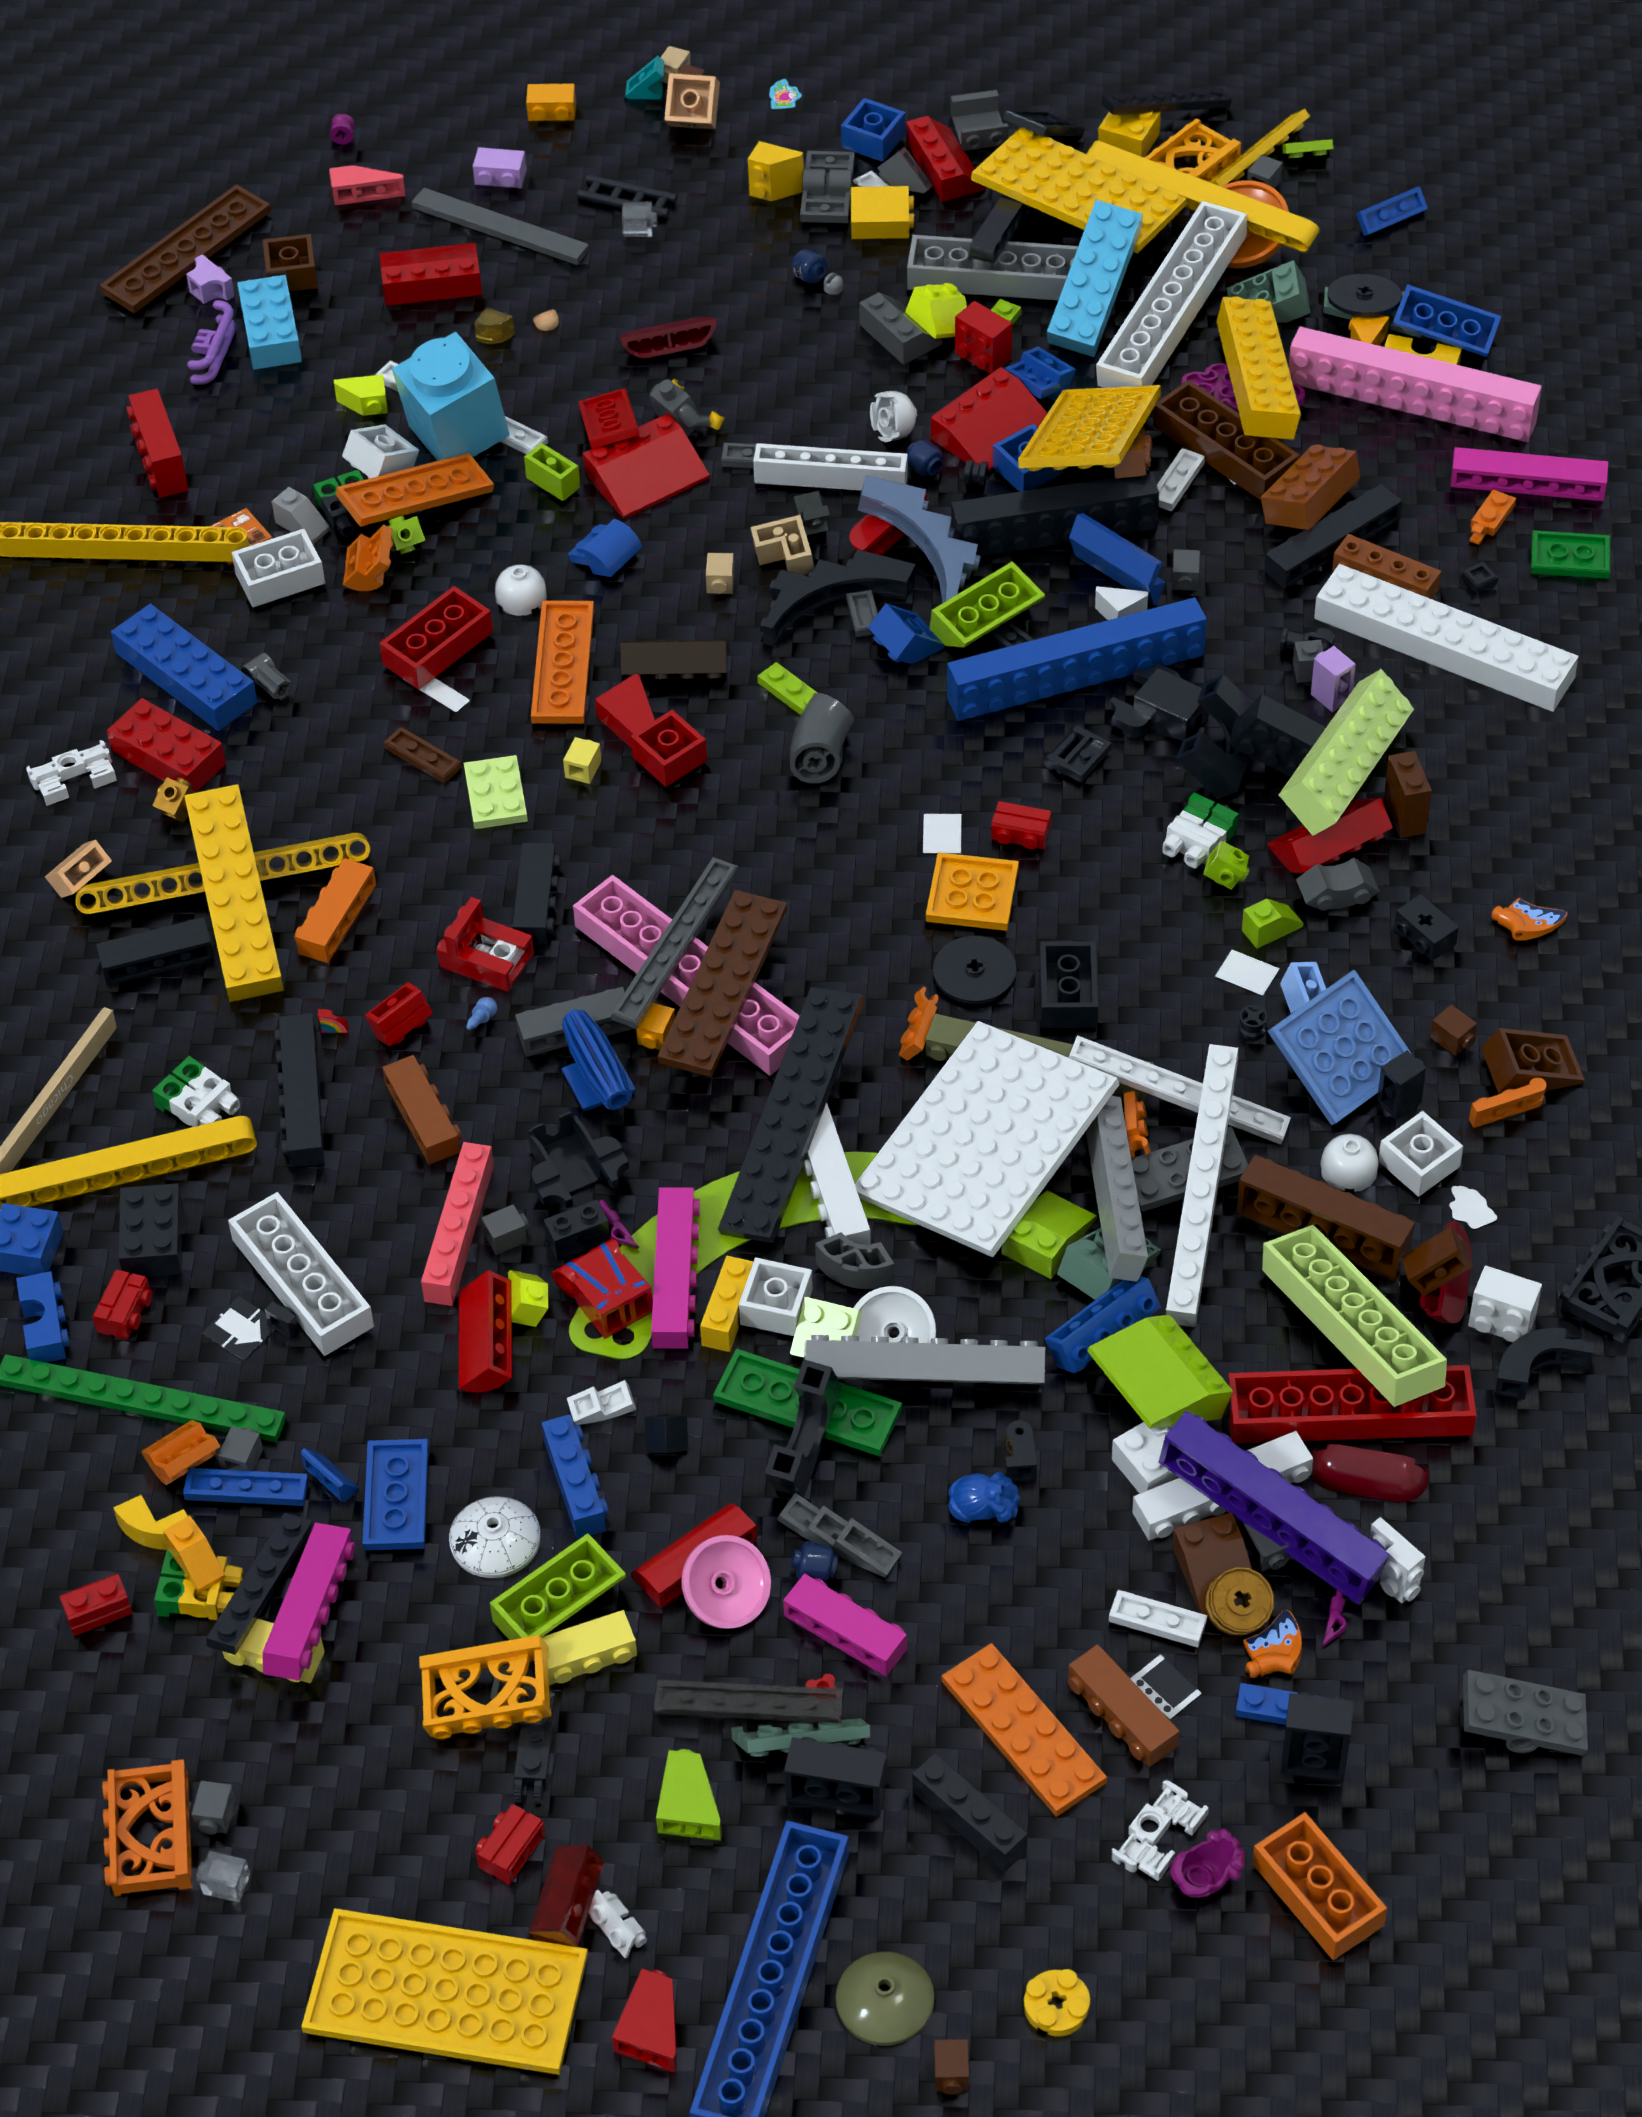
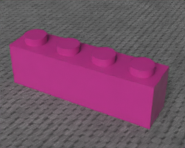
M804 1574L783 1600L785 1617L885 1677L907 1651V1634L900 1626L894 1623H887L879 1618L873 1610L869 1608L864 1609L855 1604L846 1594H838L828 1588L827 1584L821 1579H813Z

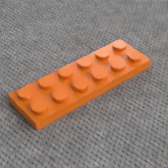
M470 453L339 486L336 489V496L361 527L493 492L494 483Z
M542 601L531 709L532 723L584 724L594 601Z
M992 1643L942 1675L943 1684L1056 1817L1107 1783V1776Z

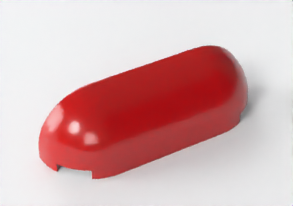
M925 493L924 500H927V493ZM867 514L852 528L849 538L855 551L858 549L882 556L905 533L879 517Z

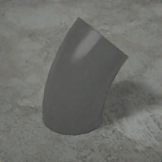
M813 694L798 719L791 740L790 769L795 777L807 783H821L829 780L837 773L840 767V753L844 740L854 724V717L842 703L826 694Z

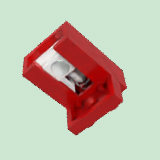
M471 897L466 905L459 909L457 918L453 921L452 925L446 928L444 939L437 946V954L440 967L508 992L534 954L532 935L483 918L481 900Z

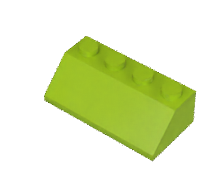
M1010 562L934 608L931 613L929 629L945 646L966 647L1043 600L1045 594L1013 562Z
M587 1533L491 1601L492 1620L509 1640L536 1635L543 1637L624 1579L626 1573Z

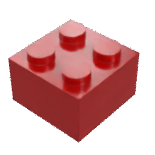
M973 301L955 316V353L978 368L992 374L1012 360V322Z
M670 710L631 735L632 757L665 787L707 761L706 739L673 710Z

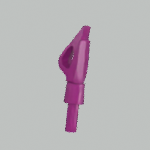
M600 1200L599 1204L612 1227L610 1238L615 1237L620 1245L638 1249L639 1246L634 1242V1239L622 1224L616 1211L611 1210L604 1200ZM622 1235L625 1239L617 1238V1236Z
M1338 1590L1336 1596L1331 1599L1330 1614L1322 1646H1326L1347 1628V1622L1341 1616L1345 1604L1344 1594ZM1339 1624L1341 1628L1333 1632L1334 1625Z

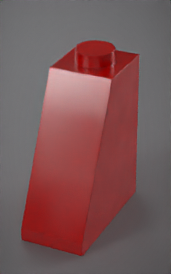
M637 673L595 699L597 718L631 748V735L655 721L640 676Z
M641 1969L612 2036L613 2049L616 2053L675 2073L678 2066L673 1980L659 1970L648 1971Z

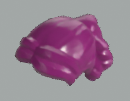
M1227 1829L1213 1830L1207 1834V1841L1201 1842L1185 1852L1182 1851L1176 1856L1171 1866V1876L1179 1884L1183 1894L1190 1897H1206L1219 1891L1227 1883L1228 1879L1238 1880L1241 1877V1870L1245 1866L1243 1860L1245 1853L1240 1848V1841L1232 1837V1834Z

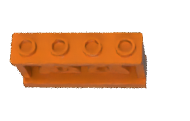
M184 1759L171 1761V1764L116 1771L115 1769H108V1781H103L104 1800H108V1809L103 1810L105 1829L109 1828V1837L104 1838V1852L106 1857H110V1866L104 1868L106 1886L112 1887L114 1896H121L123 1893L179 1887V1890L192 1888L189 1781ZM170 1781L160 1786H157L152 1790L150 1789V1786L148 1784L154 1782ZM129 1785H139L145 1791V1794L140 1797L135 1790L129 1789L130 1793H132V1797L129 1800H123L120 1797L122 1789ZM159 1802L161 1808L163 1804L170 1803L171 1808L166 1812H161L155 1803ZM149 1807L157 1819L166 1823H173L172 1828L162 1831L155 1837L150 1849L139 1843L128 1832L138 1817ZM119 1809L126 1811L121 1819ZM168 1840L173 1843L171 1848L164 1849L161 1846V1853L157 1852L163 1841ZM120 1842L127 1849L122 1853L120 1852ZM142 1860L147 1863L144 1871L139 1875L126 1876L122 1872L123 1865L128 1861L134 1863L132 1871L137 1870L141 1866ZM154 1866L175 1870L151 1874Z

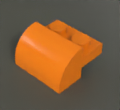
M383 525L371 538L361 534L347 548L344 586L356 591H371L383 585L384 573L388 570L391 563L389 554L393 545L391 540L392 528Z
M191 1420L141 1452L161 1482L168 1485L187 1473L188 1468H195L216 1455V1449L220 1445L215 1436L205 1432L201 1423Z

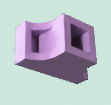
M204 255L195 258V269L186 274L190 293L204 304L216 298L227 301L233 298L235 295L232 278L220 266L217 267Z

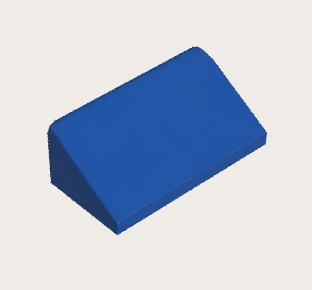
M306 1448L301 1450L304 1468L341 1502L347 1501L359 1491V1487L324 1455Z

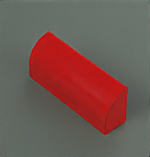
M490 1270L459 1291V1389L467 1392L491 1391L512 1379L511 1280Z
M730 1503L633 1570L631 1577L662 1609L683 1594V1568L690 1553L700 1543L712 1537L732 1535L754 1544L757 1542L756 1524L738 1506Z

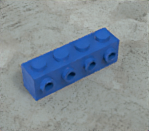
M1140 1276L1138 1282L1121 1280L1044 1339L1057 1367L1076 1373L1086 1368L1087 1363L1093 1360L1092 1356L1087 1352L1089 1346L1146 1317H1152V1314L1159 1310L1161 1305L1149 1278Z
M571 1414L541 1422L544 1443L576 1539L582 1538L587 1533L591 1536L605 1532L604 1516L609 1515L605 1498L598 1497L597 1491L600 1490V1484L597 1474L590 1473L589 1466H592V1461L588 1448L582 1449L580 1442H583L584 1438L580 1425H574Z

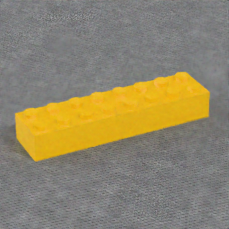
M1237 296L1223 297L1217 318V326L1244 435L1294 440L1301 414L1271 301L1243 299Z
M238 784L184 795L229 1002L284 991Z

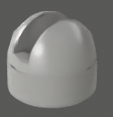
M836 273L828 274L824 280L825 292L831 295L841 293L843 291L842 277Z

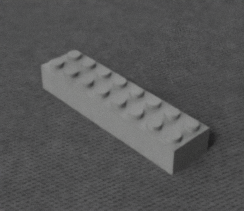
M913 235L907 265V290H914V287L926 286L928 284L941 285L950 283L955 285L962 294L1059 300L1078 246L1009 241L993 264L970 259L969 251L973 239Z

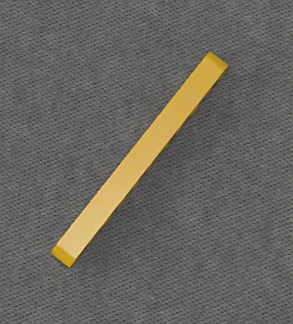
M1094 141L1086 153L1100 161L1111 164L1116 168L1132 173L1139 178L1155 183L1162 188L1187 198L1185 208L1196 211L1201 202L1204 201L1247 214L1248 232L1298 251L1307 252L1320 232L1319 227L1306 218L1104 142Z
M0 522V557L233 562L232 552L250 546L247 532L238 527Z
M350 833L253 853L256 865L258 866L259 879L262 881L339 866L344 858L359 862L368 857L370 846L363 834ZM355 841L364 843V849L359 853H354L350 850L351 844ZM329 846L337 848V855L333 858L325 857L323 855L325 848ZM300 852L311 854L310 860L306 863L298 862L296 857ZM274 857H281L284 860V864L280 868H272L269 862ZM199 863L87 884L76 892V906L82 913L92 914L205 892L203 881L199 884H193L188 880L192 873H201ZM166 878H173L177 884L173 889H165L161 885L162 881ZM139 883H145L150 887V890L146 894L140 895L135 892L134 888ZM117 888L122 891L123 895L120 899L113 900L108 897V891ZM84 894H92L96 900L91 905H85L81 902L80 898Z
M236 1116L0 1174V1209L3 1203L31 1207L249 1153L257 1146L252 1122L247 1116Z

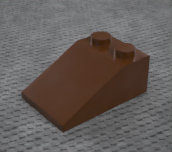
M1498 1028L1481 1047L1498 1094L1508 1089L1527 1086L1531 1079L1537 1077L1545 1080L1547 1084L1545 1091L1578 1085L1585 1081L1567 1035Z
M1232 1513L1174 1528L1172 1548L1199 1613L1207 1615L1205 1610V1594L1210 1583L1227 1570L1236 1567L1252 1569L1243 1537ZM1242 1597L1234 1600L1236 1606L1245 1603Z

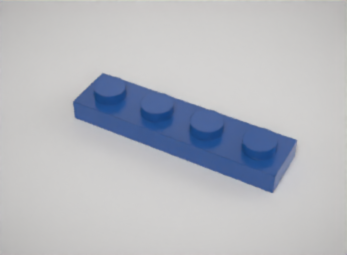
M188 1468L183 1492L185 1500L305 1506L309 1483L308 1474Z

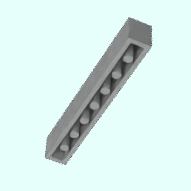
M1111 1096L1087 1128L1086 1137L1109 1278L1138 1282L1147 1261L1148 1253L1121 1097Z
M811 1335V1340L804 1342V1359L832 1367L838 1379L1042 1385L1045 1381V1347H1038L1037 1341H1020V1346H1008L1007 1340H990V1345H978V1340L960 1339V1344H948L949 1339L931 1338L930 1344L919 1343V1338L902 1337L901 1343L889 1342V1337L881 1336L871 1337V1342L859 1341V1336H841V1341H829V1335Z

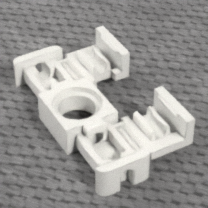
M100 740L99 745L79 752L77 749L52 757V761L45 765L32 769L29 766L26 768L33 788L35 790L40 789L46 806L69 798L65 784H60L61 781L89 771L92 773L90 778L94 789L117 781L115 771L111 765L110 752L106 748L104 741ZM75 763L73 766L63 767L66 764Z
M1168 1780L1163 1781V1793L1154 1805L1146 1804L1129 1826L1130 1836L1120 1850L1112 1849V1860L1115 1863L1120 1864L1124 1862L1126 1870L1136 1872L1138 1862V1869L1157 1881L1160 1880L1175 1859L1174 1851L1170 1850L1164 1856V1853L1158 1852V1847L1155 1846L1170 1827L1171 1819L1173 1820V1825L1179 1823L1185 1827L1186 1833L1193 1836L1207 1817L1209 1809L1206 1805L1201 1809L1192 1802L1187 1801V1792ZM1146 1820H1153L1158 1824L1159 1828L1155 1832H1146L1141 1828V1824Z

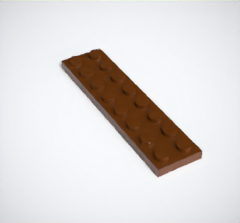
M236 184L99 285L101 293L131 312L136 313L187 273L195 269V258L200 255H204L207 259L269 214L271 212L270 204Z
M734 890L658 1054L659 1064L712 1077L787 912L786 902Z

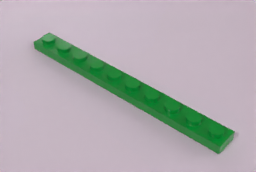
M5 1354L0 1365V1386L183 1424L193 1420L201 1423L203 1428L229 1433L231 1426L241 1429L250 1428L260 1434L261 1440L275 1443L278 1441L286 1420V1415L283 1411Z

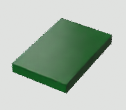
M1533 530L1531 574L1609 579L1610 535Z

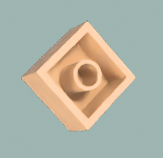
M669 73L665 122L669 126L715 129L720 86L718 79L715 76Z

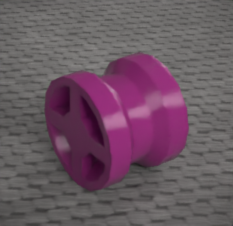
M346 114L334 116L331 122V139L338 144L350 143L353 140L355 127L353 118Z

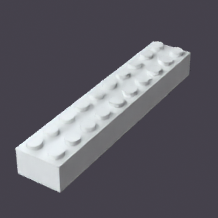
M1201 202L1096 364L1098 386L1109 388L1149 386L1153 384L1246 238L1247 214L1208 202Z
M1341 564L1337 566L1316 597L1314 619L1552 712L1559 704L1576 675L1579 656Z

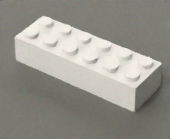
M278 1192L228 1220L233 1242L283 1305L294 1312L296 1321L324 1356L374 1327L370 1305Z

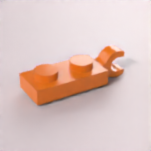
M1493 489L1471 520L1470 528H1472L1471 532H1473V535L1470 538V542L1479 545L1486 534L1494 536L1515 507L1516 498Z
M922 987L915 993L914 998L918 1008L916 1007L911 1011L908 1017V1022H910L908 1029L900 1040L902 1047L899 1056L907 1061L923 1050L937 1009L935 1004L938 1002V995L934 994L928 1000L925 996L926 987Z
M1135 1091L1124 1093L1125 1125L1131 1158H1135V1151L1144 1149L1145 1154L1148 1155L1151 1149L1145 1138L1148 1136L1145 1120L1142 1119L1147 1117L1144 1102H1138Z

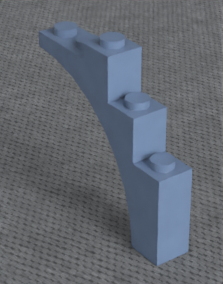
M866 475L858 511L877 516L894 525L908 535L923 550L933 565L939 580L942 603L959 594L958 589H963L965 579L969 580L972 570L977 571L980 556L976 555L978 544L952 538L954 528L950 527L952 517L926 511L928 501L924 500L926 489Z

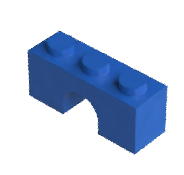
M51 1271L16 1278L19 1301L24 1318L42 1317L35 1323L23 1325L29 1359L45 1363L66 1359L65 1347L70 1346L67 1328L62 1329L61 1323L66 1322L64 1306H59L58 1299H63L60 1281L54 1282Z

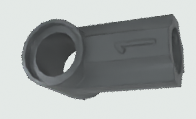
M261 653L241 667L242 673L254 681V686L258 684L274 699L282 700L286 698L292 689L291 681L276 669L274 662L266 653Z

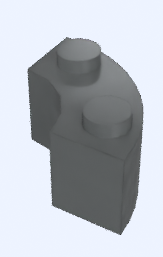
M1355 858L1335 866L1316 864L1296 879L1305 903L1320 910L1339 909L1355 904H1364L1372 896L1380 892L1370 867Z
M840 1232L815 1243L816 1264L834 1281L859 1289H878L895 1284L894 1262L881 1242L871 1245L858 1244L849 1240Z

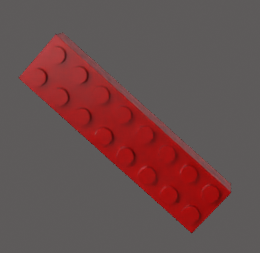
M1469 1365L1447 1366L1445 1387L1396 1407L1358 1369L1229 1373L1228 1385L1233 1390L1228 1402L1231 1439L1233 1443L1269 1442L1294 1431H1297L1302 1441L1473 1435L1476 1409Z

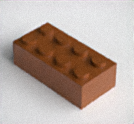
M1312 445L1261 496L1265 523L1310 530L1361 478L1356 451Z

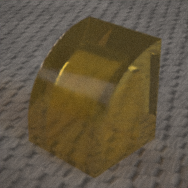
M486 308L475 321L477 341L496 344L510 339L514 335L512 316Z

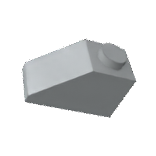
M288 487L272 500L275 523L290 532L305 529L312 544L330 530L329 525L308 497Z

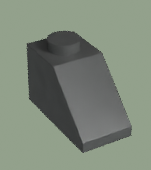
M905 147L878 167L881 179L890 186H909V191L925 193L933 187Z

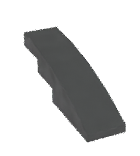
M794 1493L777 1518L779 1522L811 1542L828 1545L833 1549L835 1555L883 1577L887 1576L902 1554L901 1551L851 1518L847 1522L824 1505L821 1509H818L796 1493Z

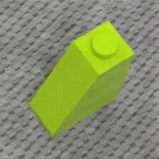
M687 1749L669 1750L656 1815L658 1833L721 1841V1821L701 1755Z

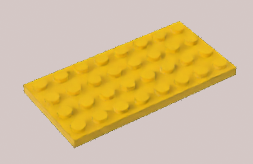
M1020 127L972 172L971 180L1083 230H1085L1095 200L1141 213L1143 226L1133 250L1137 254L1186 206L1187 198L1178 195L1176 192L1169 191L1155 183L1146 181L1132 173L1123 171L1091 155L1084 154L1070 146L1061 144L1023 127Z
M1160 385L1063 390L1019 456V468L1037 471L1043 467H1053L1054 470H1062L1068 466H1078L1080 469H1087L1093 465H1103L1106 468L1117 466L1122 462L1154 408L1155 403L1160 398Z
M334 1908L301 2028L303 2033L560 2075L588 1951L585 1948Z

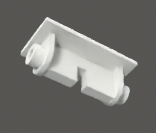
M599 1890L595 1892L588 1913L609 1938L611 1944L618 1949L624 1958H627L633 1945L639 1948L646 1943V1932L633 1917L622 1920L629 1912L616 1894H611L609 1891L602 1894Z

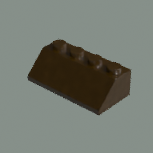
M728 639L621 642V675L627 674V679L636 673L640 676V679H643V674H654V679H669V674H680V678L688 679L696 678L695 673H706V678H722V673H727Z

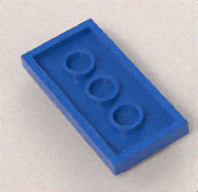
M428 1439L368 1441L362 1543L364 1550L425 1549Z

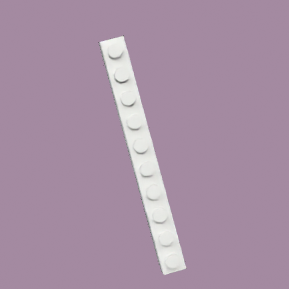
M1209 1044L1166 1307V1315H1171L1178 1325L1196 1327L1238 1065V1048Z

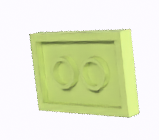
M516 755L464 763L474 829L528 821Z

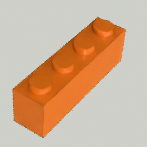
M344 858L340 866L333 870L330 882L326 887L322 888L315 906L310 907L305 922L295 932L294 941L297 944L298 954L325 963L330 961L376 886L374 867Z

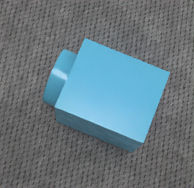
M457 332L445 338H437L425 342L414 351L409 359L391 368L408 425L437 461L470 453L474 457L510 436L495 378Z

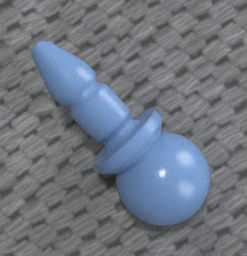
M483 997L478 1000L476 1006L472 1009V1016L467 1022L466 1027L468 1030L476 1028L480 1023H486L496 1015L498 1006L494 999Z

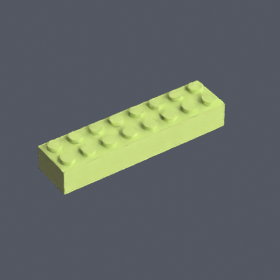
M1382 669L1358 682L1279 793L1282 800L1312 836L1338 821L1414 710L1409 700L1402 695L1391 678Z
M1314 1225L1263 1243L1262 1270L1394 1407L1445 1387L1447 1359Z

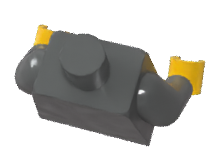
M666 379L656 384L650 391L649 396L655 415L661 417L669 413L682 427L687 437L697 428H707L710 426L719 430L725 419L714 411L711 412L709 417L707 415H700L691 397L683 391L685 387L678 385V381L675 379L672 381Z

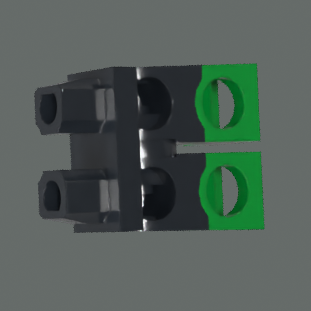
M359 469L337 476L338 483L335 478L313 484L315 501L318 507L322 508L334 533H340L344 538L353 536L356 533L355 527H358L359 524L336 496V489L339 486L346 485L345 483L351 479H356V482L364 480ZM332 487V493L327 495L322 493L323 489ZM378 523L365 525L364 528L367 530L377 528Z

